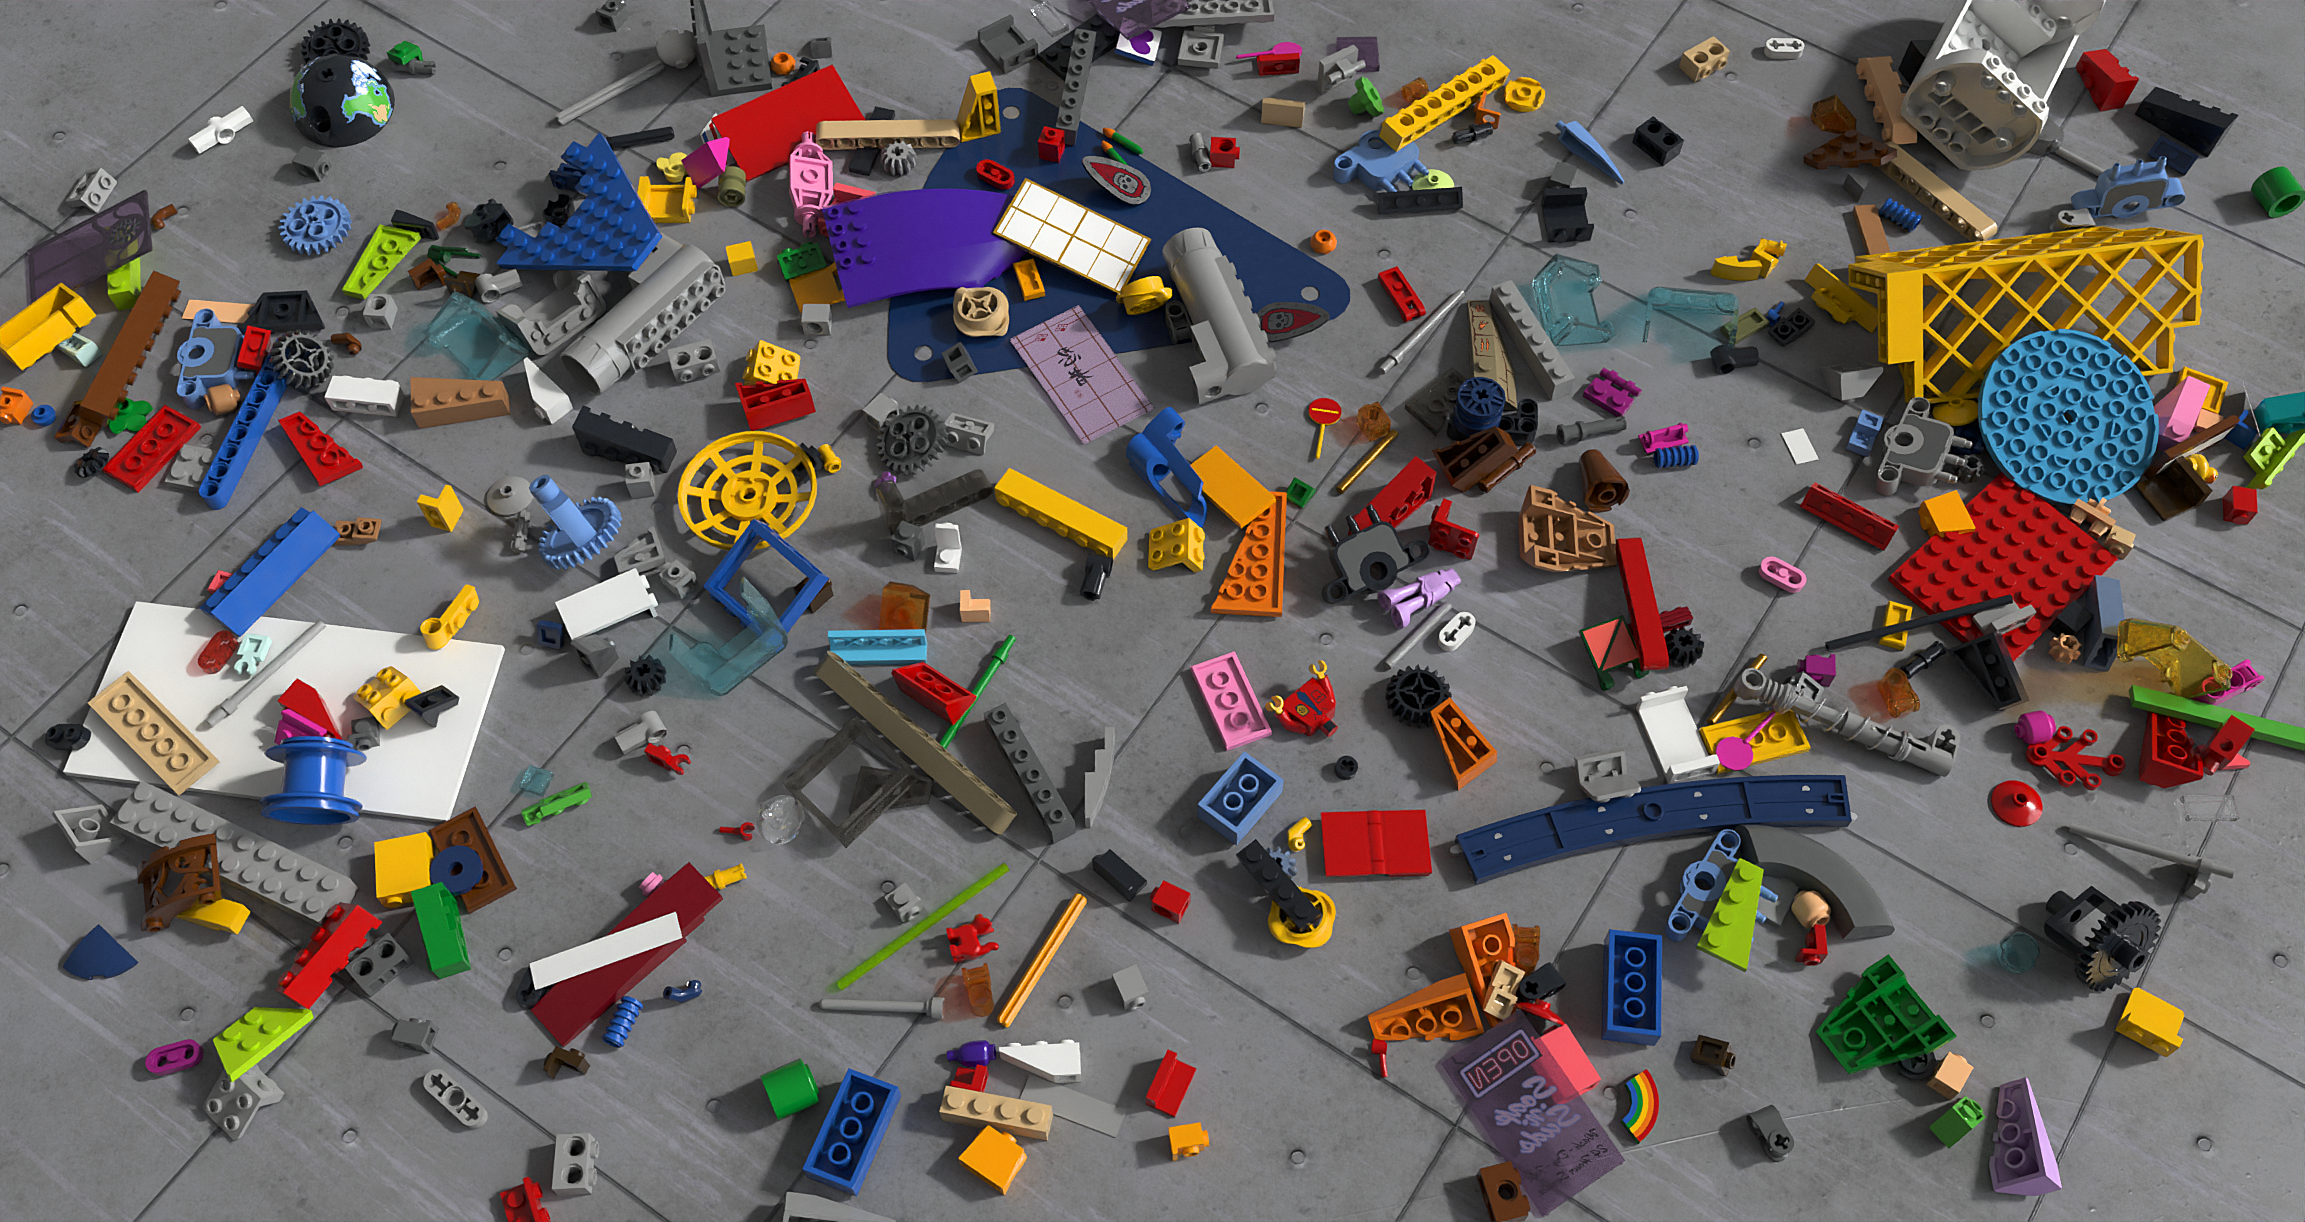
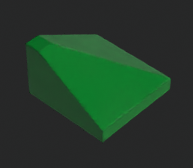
M1294 477L1286 490L1287 499L1303 508L1317 489Z

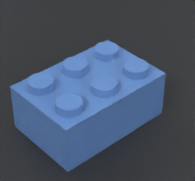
M1244 751L1198 803L1197 817L1237 846L1283 791L1284 780Z

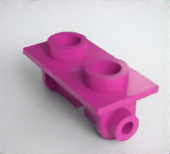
M1680 422L1677 425L1663 429L1646 431V433L1638 435V438L1646 454L1653 453L1656 448L1662 450L1664 447L1670 448L1689 443L1685 435L1689 429L1686 423Z

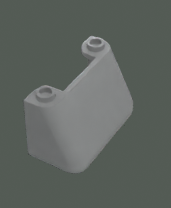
M556 270L553 275V282L557 290L531 308L522 312L517 305L506 304L495 312L500 320L533 352L539 355L548 354L604 314L606 303L589 274L581 270Z

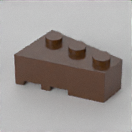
M1496 426L1473 434L1470 438L1463 441L1452 442L1450 446L1432 450L1451 485L1464 492L1519 451L1510 435Z

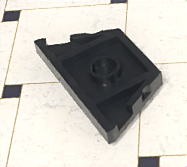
M307 290L262 293L257 303L247 312L249 315L247 320L243 324L239 323L237 325L242 334L246 333L247 326L266 329L271 332L325 329V325Z

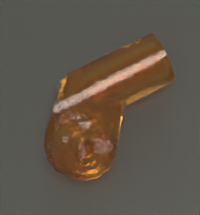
M454 201L446 205L448 209L447 216L436 221L441 231L456 224L459 220L461 208Z

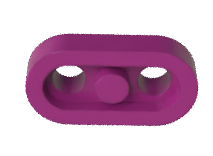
M186 1039L153 1049L146 1057L145 1066L154 1075H168L198 1065L203 1058L204 1050L196 1041ZM194 1052L192 1057L187 1059L188 1054ZM166 1060L165 1065L160 1067L161 1062Z

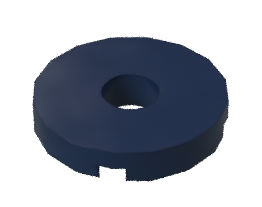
M456 845L446 848L432 862L430 868L431 881L433 884L442 882L453 896L465 894L472 890L471 887L478 884L481 880L484 870L483 863L475 850L467 846ZM463 866V870L459 875H451V870L454 867Z

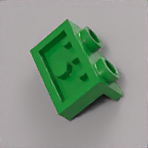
M807 242L802 244L801 248L795 250L788 248L780 251V254L777 255V262L780 265L785 281L827 267L818 243Z

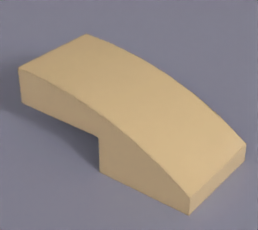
M1499 960L1491 977L1482 1010L1507 1022L1513 1005L1518 998L1514 995L1525 972Z

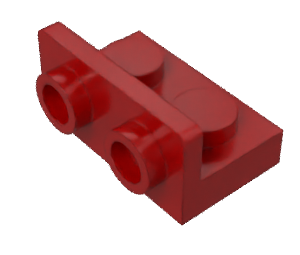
M528 1176L523 1178V1184L500 1193L508 1222H551L546 1207L542 1208L540 1198L543 1197L540 1184L534 1182Z

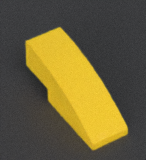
M222 899L210 905L192 907L175 917L216 931L223 930L238 935L250 911L243 904Z

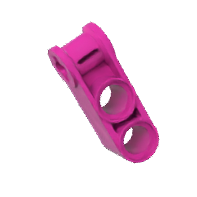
M2246 659L2233 668L2205 681L2193 694V700L2217 706L2244 691L2253 689L2262 683L2265 678L2263 675L2259 676L2250 665L2251 661Z

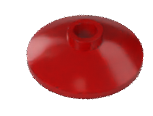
M2016 780L2002 782L1993 790L1991 795V805L1994 812L2002 821L2009 825L2027 827L2034 824L2042 814L2043 805L2040 796L2031 786L2024 782Z
M1536 998L1534 1003L1520 1002L1513 1005L1517 1009L1563 1026L1565 1024L1557 1014L1550 1010L1551 1004Z

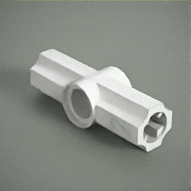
M241 106L223 118H211L207 122L205 129L187 140L194 150L201 154L219 142L222 144L231 142L235 132L252 123L253 119L246 109Z

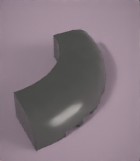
M1751 824L1739 825L1734 829L1740 837L1739 847L1743 859L1764 869L1763 876L1778 879L1783 877L1796 882V886L1802 890L1817 891L1822 895L1831 907L1830 916L1836 923L1843 940L1889 936L1893 934L1895 928L1881 899L1866 879L1849 862L1833 850L1804 835L1778 827Z

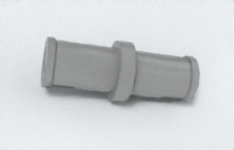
M1194 133L1189 139L1193 149L1192 156L1197 161L1199 171L1206 172L1212 166L1208 157L1209 151L1207 146L1204 145L1202 135Z

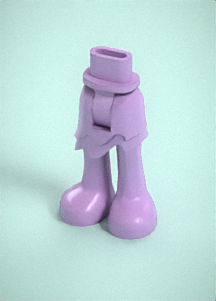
M1453 568L1446 571L1441 569L1438 572H1431L1417 577L1416 581L1397 589H1383L1377 594L1378 602L1384 611L1391 610L1392 622L1398 629H1403L1410 623L1411 613L1423 606L1424 609L1429 606L1431 607L1435 602L1445 597L1448 592L1453 591L1454 586L1461 583V579ZM1419 592V595L1417 597L1410 599L1406 602L1399 603L1401 600Z

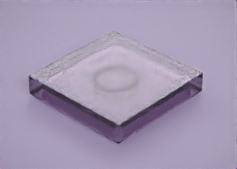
M1337 37V52L1343 48L1355 45L1358 49L1357 62L1364 60L1365 68L1356 72H1377L1380 70L1377 37Z

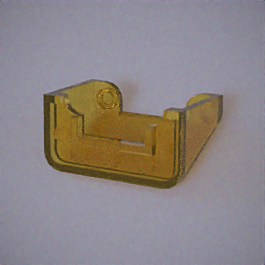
M2128 618L2119 622L2117 658L2123 663L2133 661L2135 657L2142 655L2161 670L2160 681L2162 683L2167 682L2171 689V692H2167L2168 694L2190 699L2230 689V680L2233 675L2231 667L2187 633L2186 630L2176 625L2137 618Z

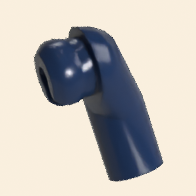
M698 980L688 981L687 989L667 986L663 991V997L679 1003L695 999L702 992L700 989L701 982Z

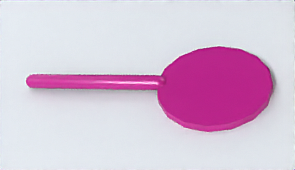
M1282 42L1275 45L1270 51L1236 55V59L1287 53H1299L1301 56L1302 47L1296 43Z
M1772 711L1745 740L1738 737H1727L1721 740L1716 747V754L1720 764L1733 771H1740L1749 767L1753 760V751L1748 743L1776 713Z

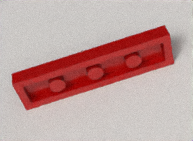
M1816 482L1810 487L1800 505L1801 508L1885 551L1899 528V525Z

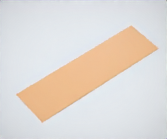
M189 299L181 319L194 320V316L199 310L207 308L213 310L220 322L244 323L249 317L247 312L254 305Z

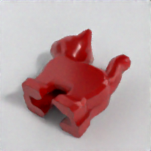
M982 914L975 915L969 924L961 925L955 929L946 928L950 944L959 942L958 946L954 944L949 945L954 964L963 960L977 959L999 948L998 943L988 942L981 946L977 936L994 932L992 922Z

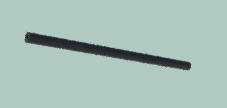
M2010 594L1827 641L1825 646L1827 651L2009 605L2013 603V598Z

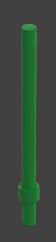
M1009 634L1001 647L995 650L991 656L992 661L971 692L977 696L976 700L954 725L950 724L939 741V744L947 749L1000 664H1004L1007 660L1008 652L1016 641L1014 636Z

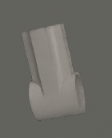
M516 269L495 276L482 274L475 280L480 297L485 303H493L500 298L502 293L523 286Z
M648 711L638 718L636 724L615 734L614 737L624 755L648 742L653 744L663 740L667 736L668 731L657 712Z

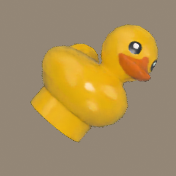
M2192 454L2185 457L2207 484H2212L2217 479V470L2209 467L2203 455Z

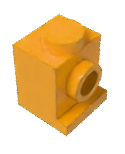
M1201 1122L1168 1127L1173 1161H1177L1178 1155L1181 1154L1184 1157L1197 1156L1200 1154L1199 1151H1204V1147H1209L1207 1130L1202 1131Z

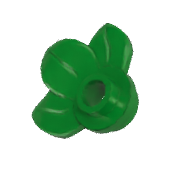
M126 398L124 403L119 402L117 406L119 408L118 415L115 421H109V427L115 435L126 428L131 432H138L147 423L144 415L149 414L153 407L147 401L134 402Z

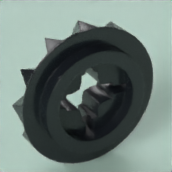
M101 447L90 449L89 452L83 453V456L77 459L78 462L74 465V472L81 478L97 474L106 466L109 452Z
M1931 1052L1916 1056L1915 1059L1919 1062L1913 1068L1909 1059L1894 1062L1892 1065L1896 1066L1900 1075H1905L1909 1080L1919 1079L1921 1081L1932 1074L1935 1069L1936 1059L1934 1053Z

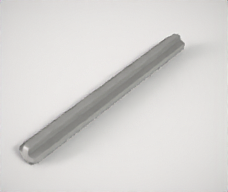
M661 60L653 61L556 114V120L561 125L568 123L665 69Z

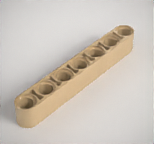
M956 120L822 121L816 125V144L823 150L864 148V146L883 149L886 148L887 143L892 145L895 141L897 143L904 141L906 145L911 144L912 148H953L960 143V125Z
M1894 142L1886 143L1888 146L1897 149V157L1882 166H1876L1970 242L1985 241L1997 233V225L1991 218Z

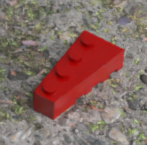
M1415 456L1367 506L1372 504L1381 521L1388 522L1396 528L1431 498L1437 472ZM1366 507L1359 514L1357 513L1353 516L1360 530L1372 524Z
M339 902L338 905L335 904L326 915L328 919L322 927H317L310 937L311 942L308 946L297 953L294 958L295 963L291 969L285 971L277 981L278 986L275 991L297 1006L310 1009L332 983L330 976L343 970L349 962V953L357 947L361 948L367 941L364 938L371 927L377 929L382 921L359 905Z

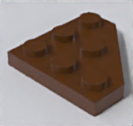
M1851 129L1826 144L1813 149L1804 155L1803 159L1805 164L1818 170L1827 169L1829 165H1840L1841 168L1859 167L1860 163H1872V166H1882L1897 157V149Z

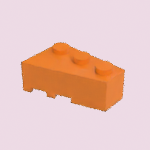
M1449 697L1430 711L1432 726L1459 791L1497 762V751Z

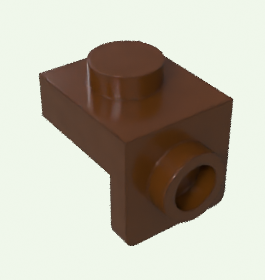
M431 258L407 271L418 290L437 279L443 286L446 285L444 282L445 270L440 264L436 265Z

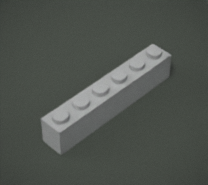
M1509 280L1492 286L1489 298L1491 308L1549 399L1552 401L1571 394L1575 380L1574 375L1513 281Z

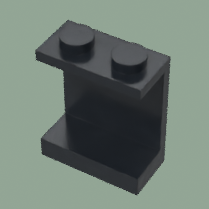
M1586 187L1544 189L1541 207L1548 243L1591 241L1594 223L1588 224L1585 209L1588 194Z

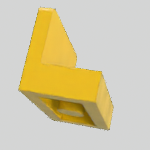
M445 485L438 499L421 494L417 500V504L430 526L445 531H453L463 512V507L450 485Z

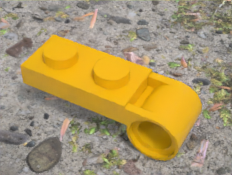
M466 584L440 619L429 618L422 622L420 630L428 648L433 650L443 648L452 636L464 626L466 619L479 604L474 586Z

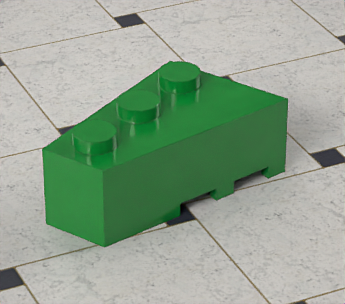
M442 882L411 891L422 931V942L428 953L426 963L429 971L434 972L439 979H443L471 970L458 903Z

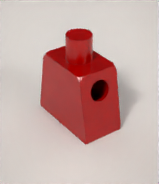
M2233 715L2226 719L2215 729L2199 753L2203 759V773L2212 776L2216 770L2221 771L2235 758L2255 729Z

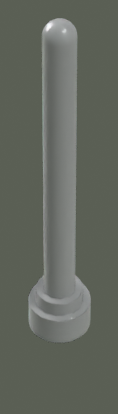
M933 997L932 1000H927V1002L821 999L819 1007L828 1010L927 1013V1016L943 1019L945 998Z

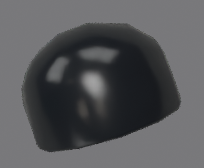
M559 194L557 201L549 200L547 207L542 211L544 220L556 226L566 224L575 212L572 198L567 194Z

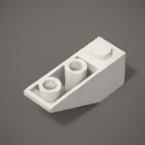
M1061 1040L1058 1044H1048L1044 1041H1037L1027 1046H1021L1019 1043H1008L1005 1047H999L1002 1060L1053 1083L1081 1082L1079 1042L1074 1043L1073 1040Z

